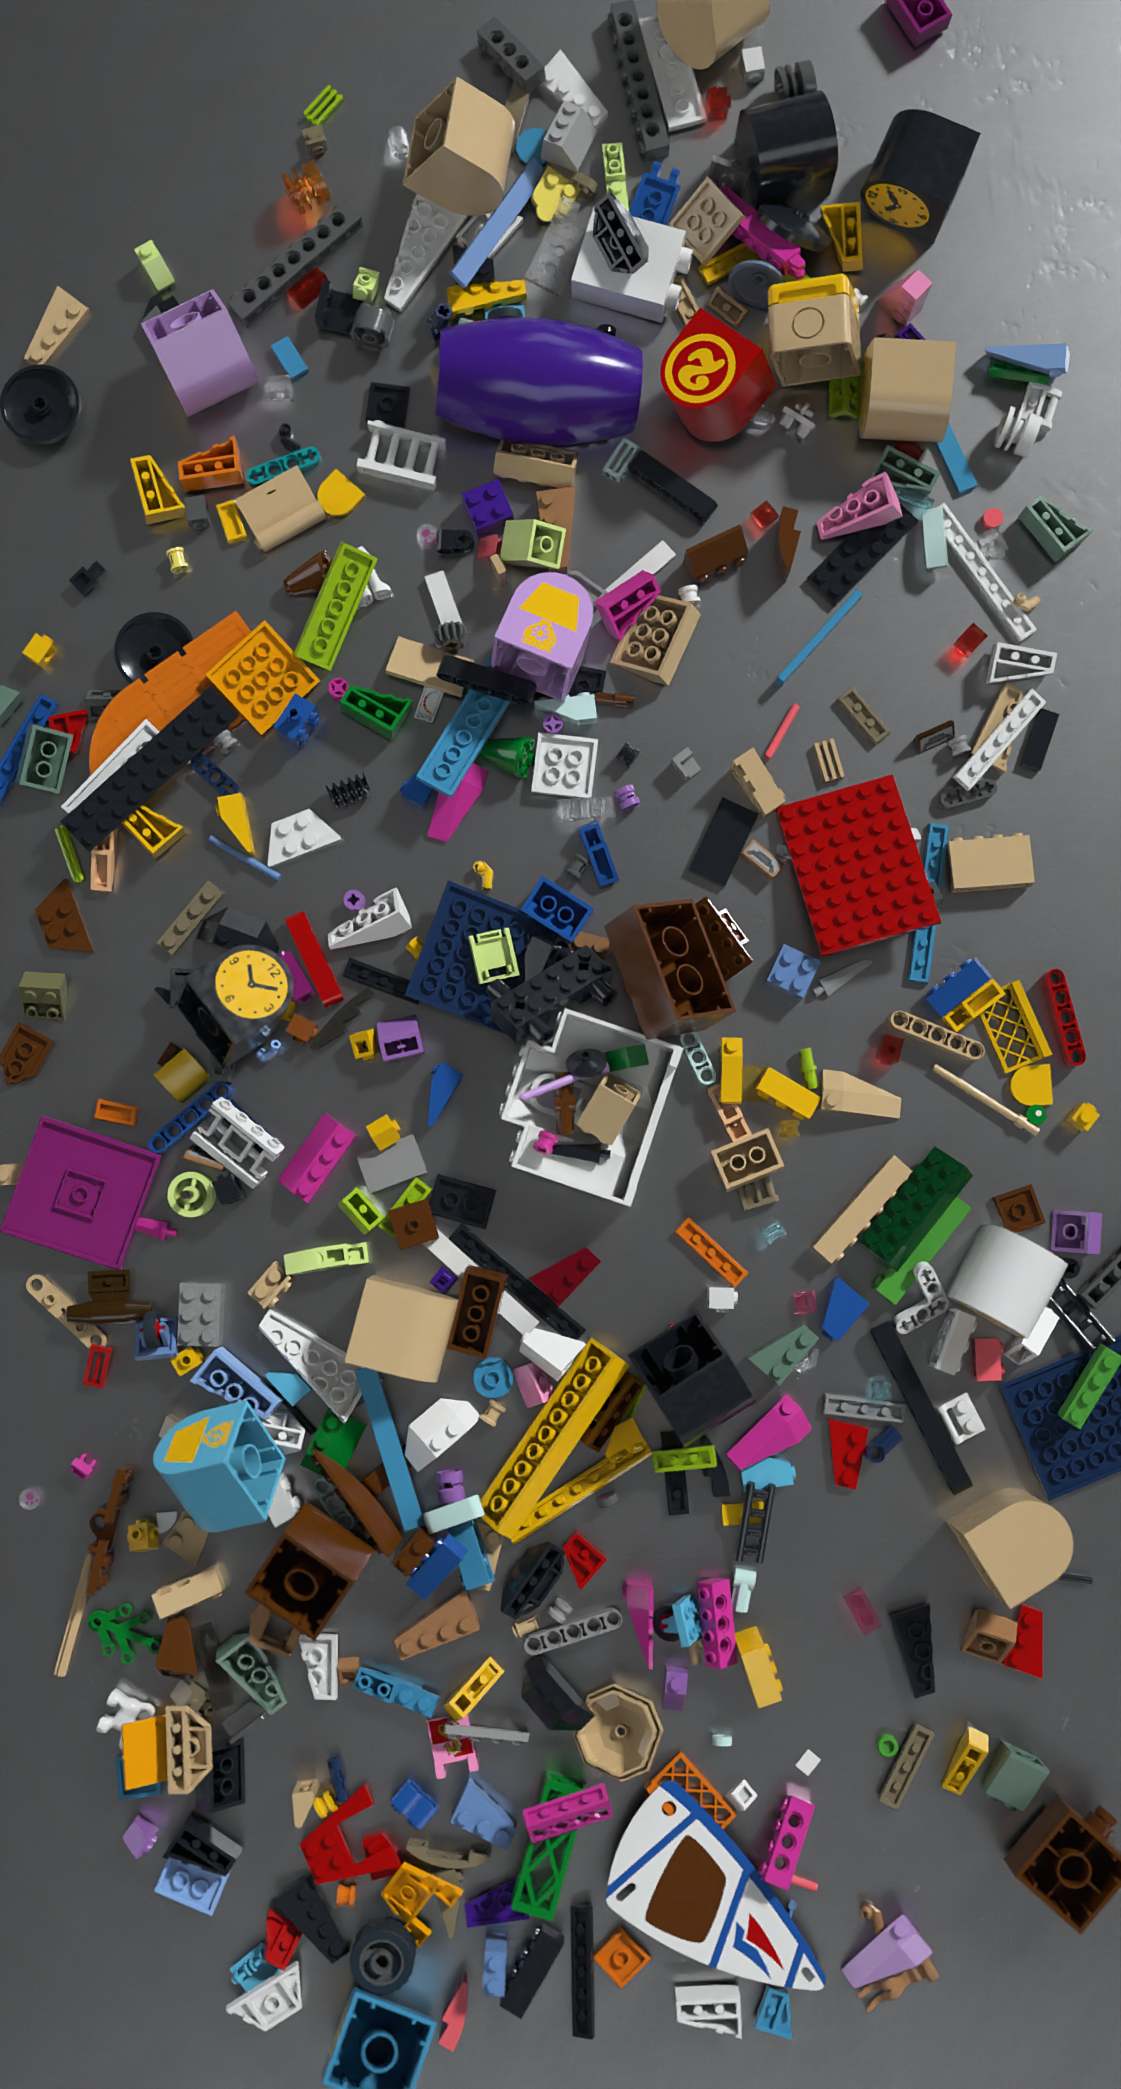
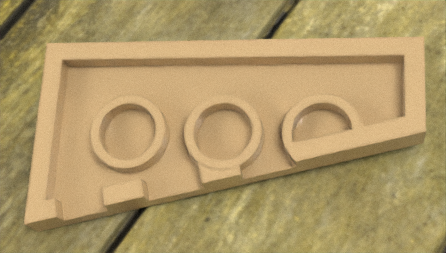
M1009 683L1003 685L969 753L971 756L1023 698V691ZM1011 743L991 765V767L1002 773H1005L1007 770L1006 764L1011 752Z

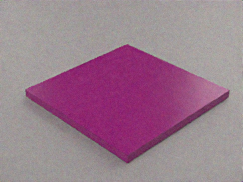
M42 1115L0 1232L120 1270L162 1155Z

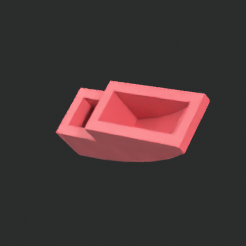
M463 1974L442 2012V2020L446 2023L439 2034L438 2044L452 2052L460 2038L466 2016L468 1999V1976L466 1974Z

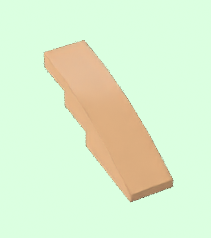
M720 1083L708 1088L709 1097L731 1142L752 1135L738 1105L721 1103Z

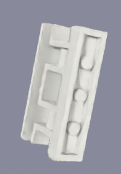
M220 1097L212 1103L209 1112L216 1116L212 1125L210 1126L204 1121L193 1132L190 1139L249 1187L254 1189L264 1180L265 1175L268 1173L260 1166L263 1160L267 1157L273 1162L285 1147L280 1144L279 1140L264 1131L260 1125L249 1119L245 1113L234 1107L229 1100ZM223 1118L232 1123L229 1128L221 1123ZM216 1129L224 1135L221 1140L213 1134ZM233 1132H236L248 1142L243 1151L229 1141ZM255 1143L264 1149L261 1154L253 1148ZM247 1155L255 1160L253 1165L245 1160Z

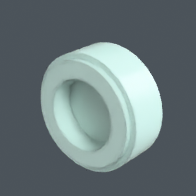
M714 1734L711 1736V1745L731 1746L732 1736Z

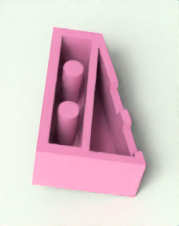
M916 270L906 278H902L897 283L892 284L877 301L893 315L898 323L906 326L922 310L933 283L922 272Z

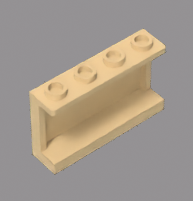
M1014 833L1010 835L1011 837H1003V835L998 834L985 839L982 836L971 837V840H963V838L951 839L946 844L952 881L949 885L950 893L1031 887L1035 883L1030 836L1023 835V833Z

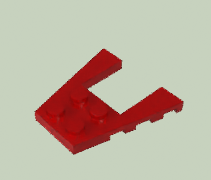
M366 1784L299 1844L316 1885L402 1865L393 1844L357 1864L353 1859L338 1823L375 1804Z

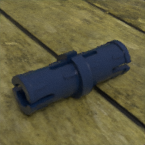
M340 1756L328 1758L329 1784H332L335 1803H341L348 1800L344 1782L346 1777L341 1768Z

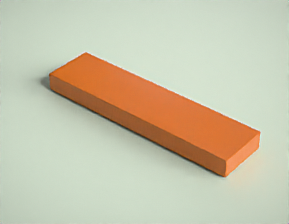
M689 1217L674 1231L734 1288L748 1274L741 1265Z

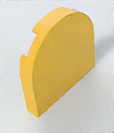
M337 469L325 479L317 493L318 501L324 512L333 517L350 514L366 497L365 493Z
M1050 1064L1023 1066L1013 1074L1009 1087L1012 1096L1018 1102L1026 1106L1053 1105Z

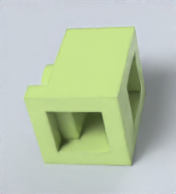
M363 267L359 268V274L353 284L354 299L372 303L379 286V272Z

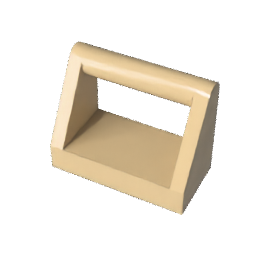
M318 1779L297 1781L292 1792L294 1824L297 1828L302 1827L319 1789Z

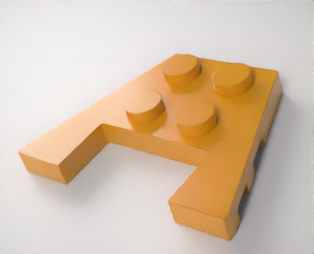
M404 1862L380 1894L394 1914L401 1917L405 1923L404 1928L408 1930V1933H412L416 1939L415 1944L420 1948L432 1931L417 1919L416 1915L433 1894L451 1908L461 1896L463 1890Z

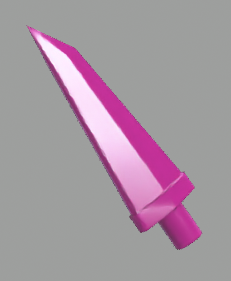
M139 1218L135 1230L165 1241L167 1236L176 1238L178 1234L177 1229L169 1228V1221Z

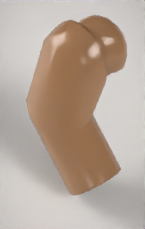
M871 1904L863 1905L860 1911L862 1918L873 1921L875 1933L883 1932L885 1929L881 1911Z

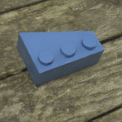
M469 1776L453 1810L450 1823L508 1850L517 1830V1822L500 1805L496 1804L484 1790L480 1789Z

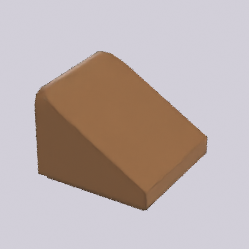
M359 1657L338 1659L339 1685L354 1684L360 1668Z

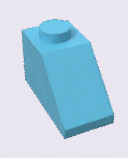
M270 1371L265 1375L292 1407L312 1390L311 1386L298 1372Z

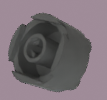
M361 303L355 313L350 331L351 338L359 340V345L367 349L381 350L383 346L387 348L395 323L391 316V311L388 308H378L368 303Z

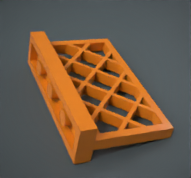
M680 1751L650 1781L648 1780L643 1785L651 1795L659 1787L657 1781L662 1776H671L670 1780L674 1781V1776H685V1788L683 1789L687 1792H699V1804L703 1808H713V1819L720 1824L719 1826L722 1829L737 1816ZM681 1758L685 1763V1773H674V1764ZM688 1776H697L699 1778V1789L688 1788ZM703 1792H711L714 1795L713 1805L702 1804ZM666 1801L662 1805V1809L669 1816H672L676 1812V1805L672 1801ZM717 1808H725L730 1813L725 1820H717Z

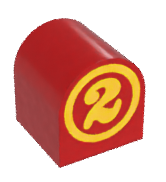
M702 308L698 309L668 348L660 368L663 389L683 426L690 434L705 441H721L739 433L777 386L763 349Z

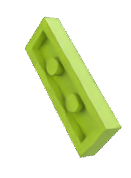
M415 1177L391 1209L423 1200L432 1189ZM387 1213L378 1226L395 1238L396 1235L389 1213Z
M714 1445L652 1452L655 1473L717 1466Z

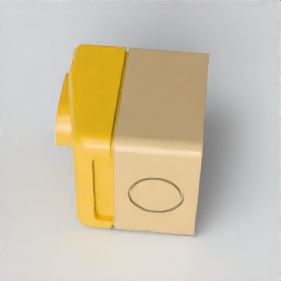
M829 275L773 284L769 287L767 293L769 354L782 387L861 375L859 304L855 291L846 275Z

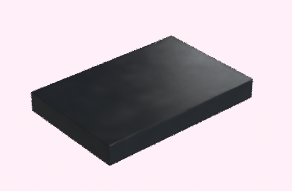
M437 1174L429 1202L432 1215L486 1230L497 1190Z

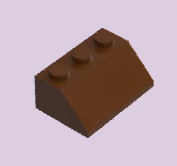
M739 524L685 550L683 564L693 584L698 581L703 583L715 573L720 575L726 572L728 567L732 565L739 566L746 561L749 551L741 525Z

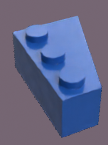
M450 1534L444 1539L440 1537L432 1547L434 1550L431 1553L428 1552L421 1560V1563L409 1574L410 1579L406 1585L424 1601L462 1561L468 1551Z

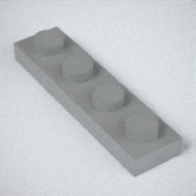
M444 1724V1733L448 1734V1738L451 1739L469 1736V1740L481 1741V1738H490L489 1742L502 1743V1740H511L510 1744L523 1745V1742L529 1741V1733L527 1731Z

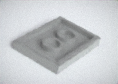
M414 1134L401 1138L382 1151L377 1147L356 1155L369 1194L427 1173Z

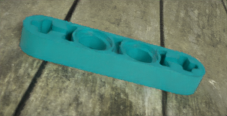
M315 447L298 450L250 468L246 473V479L250 486L256 488L291 469L287 464L292 459L298 461V467L301 472L319 465L321 461L320 453ZM312 453L314 456L313 461L309 459L308 454ZM301 456H302V458H303V460H304V463H305V464H303V465H302V462H301V459H300ZM272 466L279 467L280 470L277 475L269 474V469ZM262 470H265L266 476L268 478L264 477ZM253 474H257V476H259L258 481H254V479H252Z

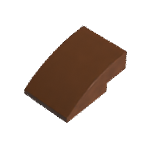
M785 506L782 507L775 536L776 563L780 577L784 582H786L791 570L801 531L794 529L798 510Z

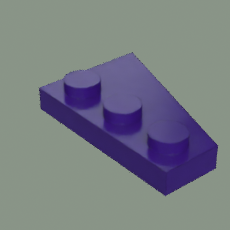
M516 1878L465 1903L467 1928L530 1919L529 1914L511 1909V1897ZM524 1881L522 1892L527 1894L526 1881Z

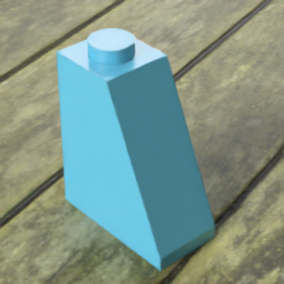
M769 1456L740 1470L742 1489L746 1492L748 1481L755 1482L754 1489H767L768 1483L775 1484L776 1487L794 1485L793 1479L796 1478L795 1467L791 1466L789 1461Z

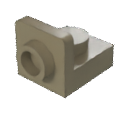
M321 124L302 129L309 155L321 154L328 150Z

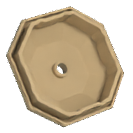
M615 1683L587 1695L585 1704L596 1716L580 1731H574L573 1734L584 1764L620 1782L648 1772L664 1731L653 1702ZM620 1727L624 1728V1735L619 1733Z

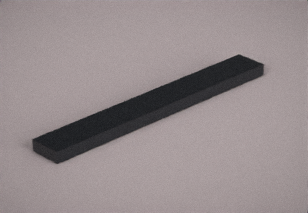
M463 1223L450 1236L449 1240L482 1268L507 1274L508 1278L505 1288L561 1336L578 1340L586 1331L581 1324L560 1306H557L546 1294Z

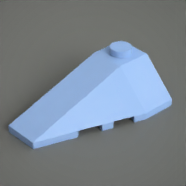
M1067 343L985 346L987 356L1049 374L1052 377H1058L1061 374L1067 373L1070 359Z

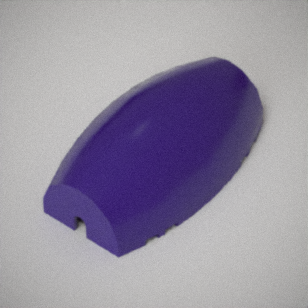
M491 318L441 329L435 416L447 420L454 425L470 429V431L475 433H482L501 440L534 445H574L624 436L634 431L638 418L643 374L642 351L639 347L597 329L546 318Z

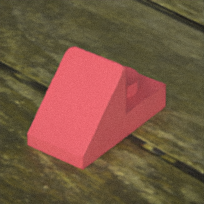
M498 534L479 538L477 559L490 560V557L498 554L500 558L503 540L498 539Z

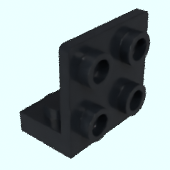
M323 280L314 316L317 328L350 334L356 310L363 301L354 299L353 294L335 291L332 288L331 281Z

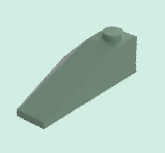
M250 1634L232 1635L217 1647L216 1662L270 1715L287 1704V1700L263 1648L250 1642Z

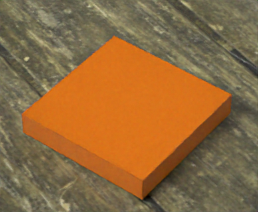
M622 1925L593 1953L594 1961L621 1989L651 1960V1955Z

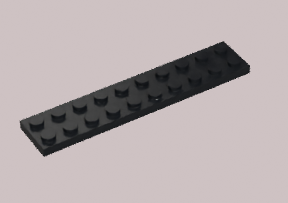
M210 686L64 817L60 823L88 852L92 851L235 721L239 715Z

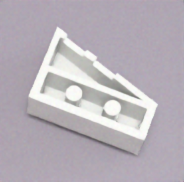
M738 1984L675 1987L677 2022L702 2029L708 2027L715 2029L717 2033L723 2034V2032L742 2039L741 2002Z

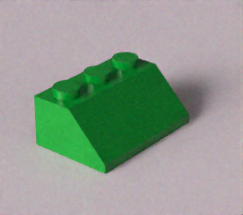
M328 1408L300 1465L319 1475L325 1472L321 1465L317 1467L310 1458L313 1455L310 1448L315 1447L346 1469L367 1424L352 1416H349L344 1424Z

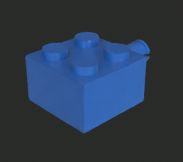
M295 693L273 728L280 738L299 749L301 745L304 746L308 742L309 733L312 728L316 729L321 721L320 714L315 705Z

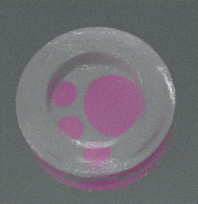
M428 523L421 525L417 531L419 541L424 545L433 544L437 537L436 528Z
M35 1488L24 1490L19 1497L20 1505L26 1510L35 1509L42 1500L41 1493Z

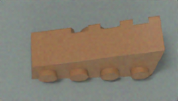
M466 1587L460 1589L456 1594L450 1596L439 1606L430 1610L422 1618L416 1620L395 1636L394 1642L401 1660L480 1630L481 1624L470 1594L466 1591Z

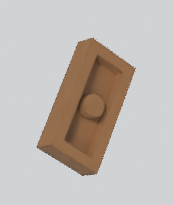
M580 932L575 940L569 943V947L574 951L587 945L601 959L607 960L610 947L609 939Z

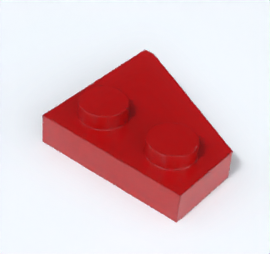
M268 1910L266 1913L264 1961L285 1971L302 1936V1932L290 1920L272 1910Z

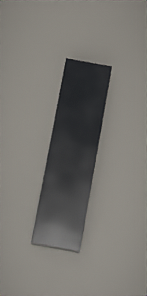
M349 958L343 973L344 978L419 1005L420 1001L404 995L410 980Z
M674 1430L660 1431L662 1450L683 1448L682 1442ZM685 1470L664 1472L669 1516L690 1514Z

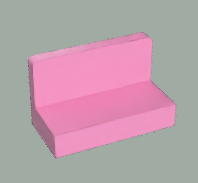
M533 1362L512 1370L527 1408L545 1403L555 1391L548 1373Z

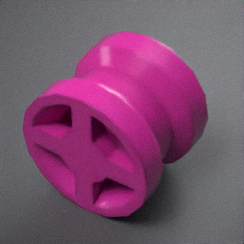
M334 678L328 687L330 695L336 701H340L349 688L348 683L342 678Z
M540 1131L538 1134L539 1139L534 1142L533 1148L541 1154L551 1155L553 1152L552 1147L556 1145L558 1138L550 1132Z

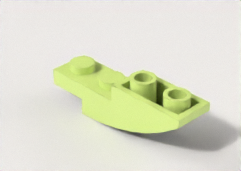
M622 142L602 144L606 194L611 192L629 211Z
M366 1242L326 1246L283 1255L286 1276L369 1263Z

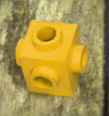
M148 1519L137 1520L135 1525L128 1526L127 1541L129 1543V1551L144 1552L158 1549L159 1530L157 1523H149Z

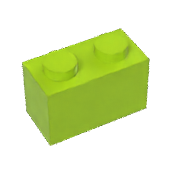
M358 1187L337 1204L364 1235L384 1218Z

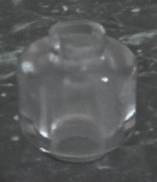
M763 403L749 421L748 426L752 429L768 430L776 420V413L773 412V407L770 404Z

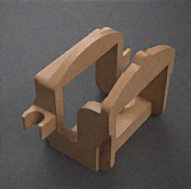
M259 1604L256 1610L250 1613V1642L258 1647L269 1650L268 1653L275 1656L279 1653L290 1658L301 1632L295 1628L292 1631L288 1630L284 1640L265 1632L272 1612Z

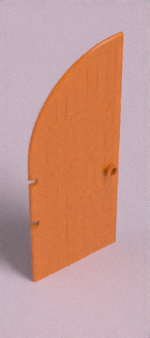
M234 611L184 646L183 650L186 652V655L181 657L178 651L144 674L148 679L146 683L143 684L140 678H138L110 701L98 719L91 738L89 750L90 776L145 719L160 732L210 686L239 715L226 729L230 730L245 720V717L205 675L251 633L237 611Z

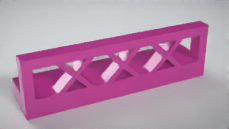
M604 1783L522 1810L532 1844L614 1816ZM607 1807V1810L599 1813L597 1812V1810ZM582 1815L585 1816L584 1818H581V1819H579V1820L576 1819V1818L579 1817V1816H582ZM564 1822L561 1826H555L558 1823ZM544 1829L543 1832L537 1834L533 1833L534 1831Z

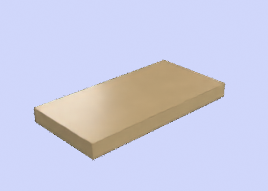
M398 636L385 673L462 698L465 690L464 687L443 681L436 674L443 655L454 656L473 663L474 660Z

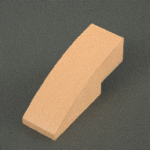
M118 828L112 831L91 851L90 890L112 891L117 855Z

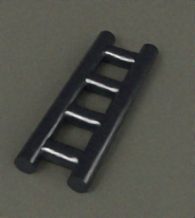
M1061 1278L1058 1283L1059 1286L1056 1287L1048 1305L1093 1356L1100 1343L1102 1344L1104 1341H1107L1111 1345L1116 1339L1068 1283ZM1063 1292L1072 1300L1064 1309L1055 1301ZM1077 1308L1086 1317L1078 1325L1069 1317ZM1091 1324L1100 1333L1092 1341L1083 1333Z
M747 1482L735 1560L738 1562L743 1561L744 1555L756 1556L755 1562L763 1564L775 1484L768 1483L767 1490L754 1489L755 1482ZM753 1497L765 1498L764 1509L751 1508ZM750 1517L762 1518L760 1529L748 1527ZM747 1536L759 1537L757 1548L745 1547Z

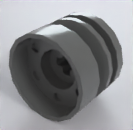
M810 59L796 62L794 73L790 64L785 65L784 68L782 66L775 68L774 90L777 101L817 91L815 71Z

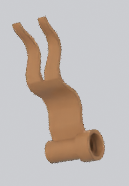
M930 1956L917 1967L891 1975L884 1981L872 1982L866 1985L857 1994L859 1999L872 1990L891 1989L886 1993L877 1995L868 2007L865 2008L866 2012L869 2013L880 2002L897 1999L904 1989L912 1983L919 1982L925 1978L928 1982L935 1981L939 1974L930 1961Z

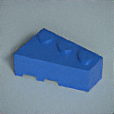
M974 957L971 961L968 958L959 966L961 968L955 974L952 971L943 979L945 982L938 987L936 984L927 991L929 994L926 997L927 1001L941 1017L990 979L991 974L977 957Z

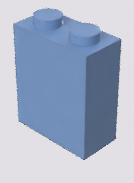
M486 1933L483 1996L504 1997L507 1933Z

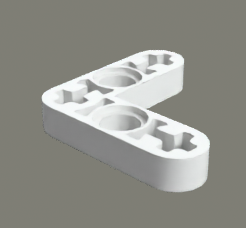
M919 1262L913 1270L925 1299L897 1314L893 1319V1326L901 1334L911 1332L944 1313L949 1307L948 1298L934 1269L927 1262ZM924 1269H926V1270H925V1273H926V1275L928 1276V1278H925V1277L922 1275V1274H923L922 1271H923ZM930 1284H936L933 1291L927 1292V1287ZM925 1309V1314L922 1317L916 1316L919 1310Z

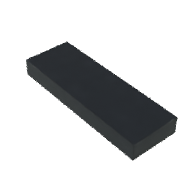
M1043 708L1038 711L1020 764L1021 766L1036 771L1041 770L1059 717L1058 713Z

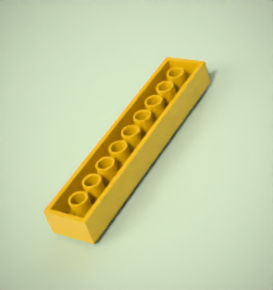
M593 1338L589 1339L480 1500L485 1514L480 1517L496 1532L510 1539L517 1533L630 1366Z

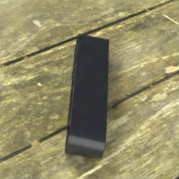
M639 450L627 466L632 474L703 523L708 521L718 507V504L711 497L643 450Z
M443 655L436 674L443 681L527 707L531 706L537 689V685L532 681L450 655Z

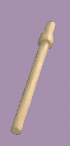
M935 1063L932 1071L1004 1115L1020 1129L1023 1127L1035 1136L1040 1131L1038 1127L1028 1122L1027 1118L1023 1115H1017Z

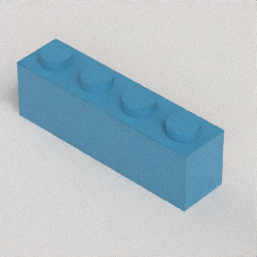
M476 1518L447 1528L448 1533L468 1550L462 1561L457 1565L461 1571V1583L466 1587V1591L494 1582L495 1578Z

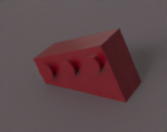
M584 1247L532 1275L529 1279L557 1306H560L599 1265L601 1260L587 1247Z

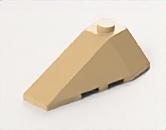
M822 1069L821 1100L818 1110L900 1118V1097L845 1072Z

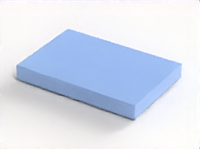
M169 1858L165 1863L154 1892L212 1917L229 1874L225 1877L202 1870L200 1866L189 1863L185 1865L179 1860Z

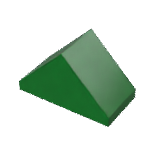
M645 1044L605 1052L609 1064V1072L649 1065Z

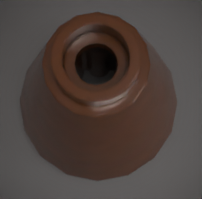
M326 550L317 553L283 580V585L288 595L320 592L333 559L329 558Z

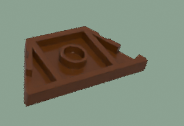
M67 878L63 879L35 909L47 945L51 949L94 952L69 880Z

